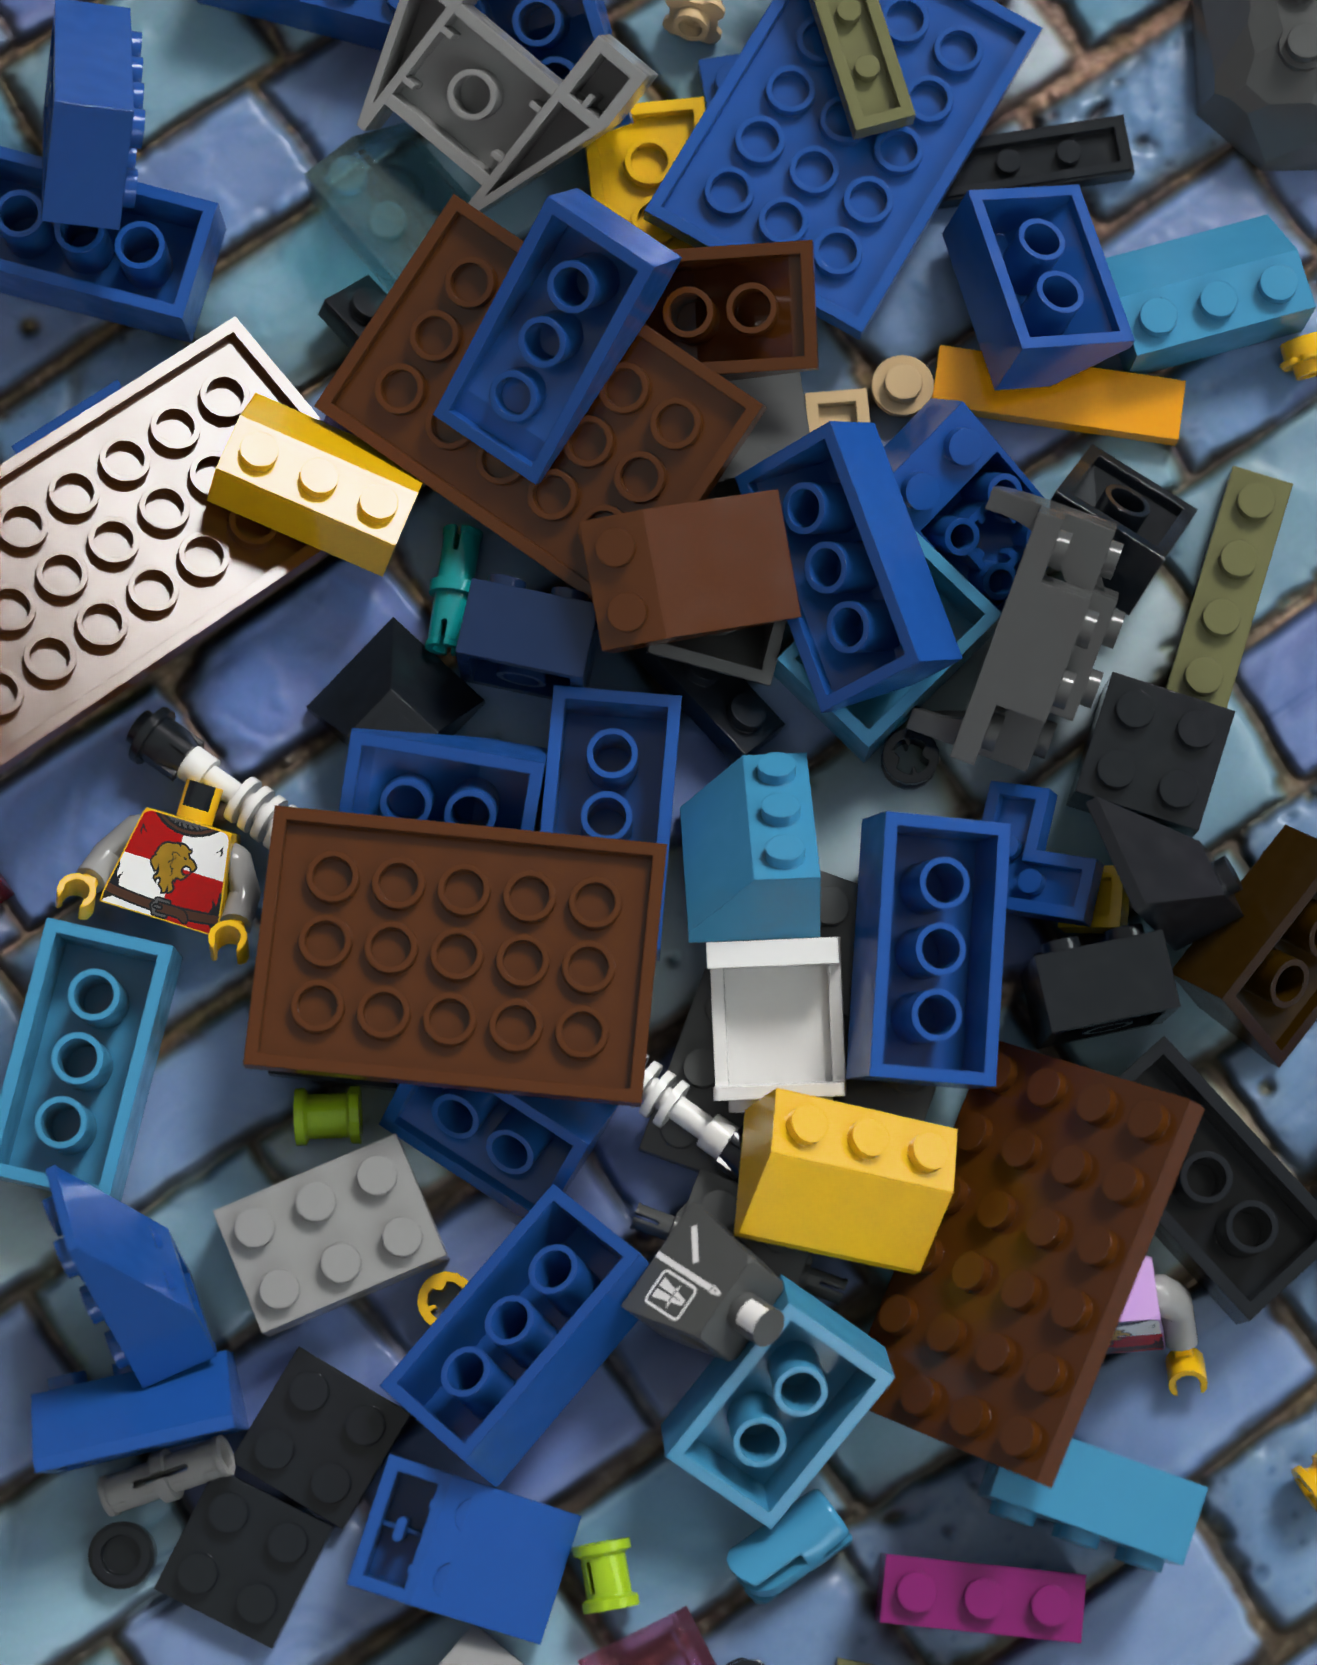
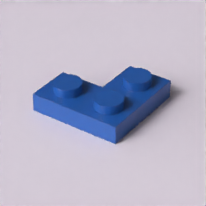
M991 780L981 821L1011 824L1006 914L1091 927L1104 865L1095 858L1045 851L1058 795L1049 788Z

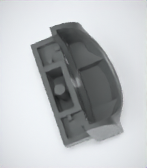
M994 486L985 509L1016 520L1032 532L967 710L929 711L914 706L906 728L954 745L950 754L952 758L974 765L979 754L1027 772L1032 756L1035 755L1045 759L1058 723L1047 719L1049 713L1073 721L1079 705L1090 709L1092 707L1104 672L1093 669L1101 645L1111 649L1114 648L1126 615L1125 612L1115 609L1119 592L1105 588L1102 577L1108 580L1112 579L1124 544L1113 540L1117 527L1116 523L1031 493L1008 487ZM1047 566L1059 571L1061 568L1065 582L1044 575Z

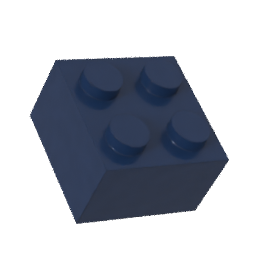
M490 574L488 581L472 578L455 651L461 679L468 683L551 700L554 685L589 688L599 642L593 602H588L589 595L566 587H553L551 594L526 589V582L503 574Z

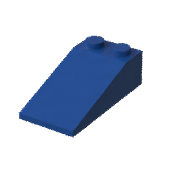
M579 188L547 196L433 415L535 485L541 483L653 312L682 257Z

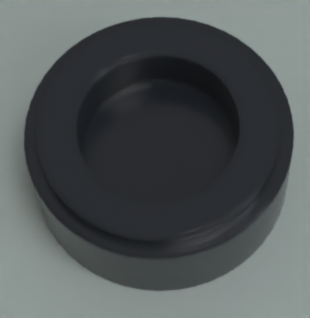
M129 1521L114 1522L100 1529L92 1539L88 1551V1562L93 1575L102 1584L115 1589H126L141 1584L151 1575L157 1561V1547L152 1535L143 1526Z

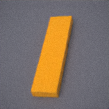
M940 345L932 398L963 401L973 414L979 418L1176 446L1179 440L1186 381L1090 367L1049 387L994 390L982 351Z

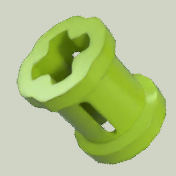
M350 1086L347 1093L308 1094L305 1088H295L293 1121L296 1146H307L310 1139L349 1138L352 1144H362L363 1106L361 1087Z
M630 1537L609 1539L571 1547L573 1558L580 1559L587 1599L582 1603L584 1614L605 1612L640 1604L638 1593L632 1591L625 1552L631 1547Z

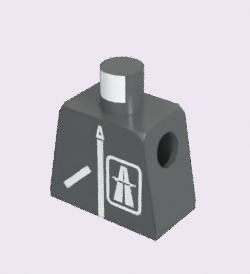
M695 1202L690 1204L621 1305L622 1308L661 1336L728 1362L738 1358L749 1340L760 1347L771 1345L778 1339L784 1327L783 1313L773 1307L783 1292V1281L739 1237H735L733 1231Z

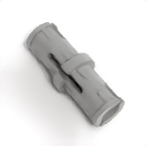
M223 1435L214 1436L210 1440L173 1453L166 1448L150 1454L147 1462L111 1475L100 1476L97 1481L100 1502L105 1512L112 1517L120 1515L126 1510L159 1499L165 1503L179 1500L183 1497L184 1490L220 1477L234 1475L236 1470L234 1454L229 1442ZM188 1467L187 1470H185V1471L176 1473V1474L171 1475V1476H168V1477H163V1478L154 1480V1481H152L151 1483L146 1484V1482L149 1481V1480L158 1478V1477L163 1476V1475H166V1474H171V1473L180 1471V1470L183 1469V1468Z

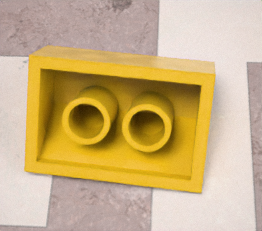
M255 393L241 413L216 466L207 501L383 577L423 482L359 437Z
M775 1088L745 1109L734 1236L915 1275L923 1267L954 1192L958 1129Z

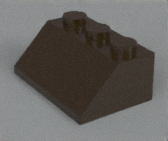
M1286 824L1241 880L1243 890L1234 894L1244 916L1193 942L1172 969L1174 979L1200 1009L1268 1062L1279 1068L1317 1020V838Z

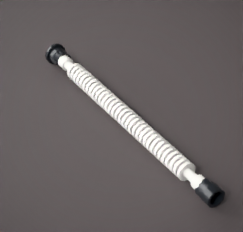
M162 707L155 713H152L150 710L143 712L133 723L126 737V741L131 744L128 754L129 758L136 764L146 762L172 781L178 777L185 783L187 779L222 789L223 793L220 800L227 804L223 814L224 818L230 823L237 822V828L244 833L250 831V837L257 842L263 841V846L269 850L275 805L296 806H288V800L281 795L275 797V791L268 786L262 787V782L255 777L248 778L242 784L220 769V760L203 749L204 741L175 721V713L169 708ZM648 1055L646 1056V1064L649 1060ZM653 1061L645 1069L642 1096L644 1102L639 1113L648 1118L657 1109L658 1112L653 1119V1123L659 1128L663 1127L671 1119L698 1138L696 1146L716 1159L714 1166L738 1183L743 1125L739 1128L719 1113L713 1118L686 1099L685 1096L690 1089V1085L681 1080L672 1089L671 1087L677 1075L668 1070L658 1079L663 1066L657 1061Z

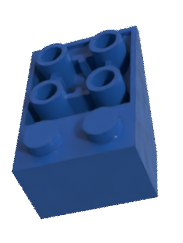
M931 398L884 446L915 531L1002 613L1032 531L1016 520L985 509L994 486L1008 487L1040 497L1043 496L963 401Z
M55 1165L46 1168L52 1196L43 1199L44 1209L57 1236L63 1235L62 1238L54 1241L57 1256L69 1279L79 1275L85 1285L79 1287V1291L93 1323L98 1324L104 1321L110 1328V1330L104 1332V1336L118 1368L122 1369L130 1365L144 1389L217 1356L192 1274L168 1228Z
M389 1454L346 1584L410 1606L541 1645L582 1516L395 1454Z

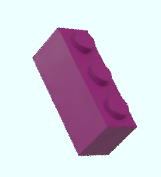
M880 1553L875 1620L880 1623L1081 1643L1087 1575Z

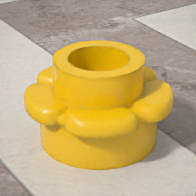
M1317 332L1293 338L1280 345L1284 360L1280 364V368L1284 372L1293 371L1297 381L1317 376Z

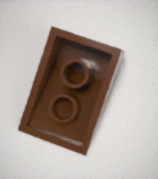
M813 240L671 249L680 255L682 259L653 312L645 324L728 381L819 370Z
M778 489L647 508L579 522L601 648L604 652L618 653L802 618Z

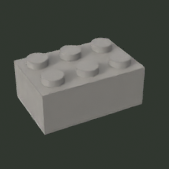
M396 1133L213 1211L262 1334L269 1337L450 1260L402 1142Z

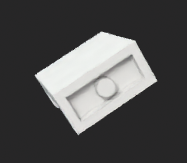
M840 937L706 943L707 969H710L715 1072L713 1101H728L729 1113H745V1109L775 1088L833 1100V1096H845L847 1094Z

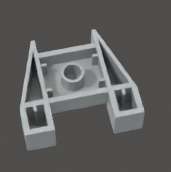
M399 0L357 126L363 131L381 129L391 114L395 112L482 185L468 202V204L481 213L487 212L618 126L658 76L641 59L611 34L598 35L569 74L562 80L475 7L478 0Z

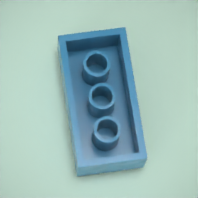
M49 917L46 918L0 1094V1180L51 1192L45 1169L55 1165L116 1200L122 1201L183 961V956L173 945Z

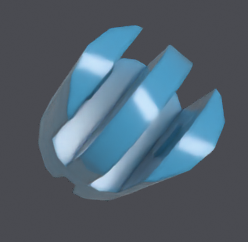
M812 1489L791 1505L772 1530L763 1525L728 1551L726 1560L731 1572L736 1576L737 1581L743 1587L747 1596L756 1604H766L850 1545L853 1537L825 1495L819 1489Z

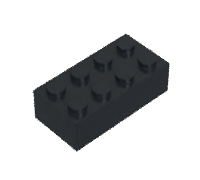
M1163 1036L1128 1067L1119 1078L1190 1099L1204 1107L1205 1110L1154 1235L1236 1325L1248 1322L1317 1259V1200L1172 1043Z

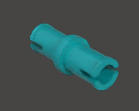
M449 524L443 527V543L437 577L430 579L429 595L434 600L425 649L444 656L447 655V647H451V655L456 656L455 651L471 580L476 575L480 542L483 539V532L481 530L463 524L461 526V535L456 534V524Z

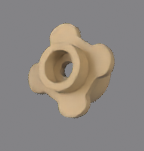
M665 0L666 5L670 8L669 14L663 20V27L667 32L688 41L701 40L707 44H713L720 40L722 30L718 27V22L724 17L726 11L722 0Z

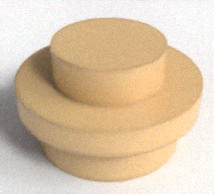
M907 355L893 356L883 361L874 372L871 383L872 396L878 407L891 416L901 418L914 416L932 398L934 390V380L929 368L919 359Z

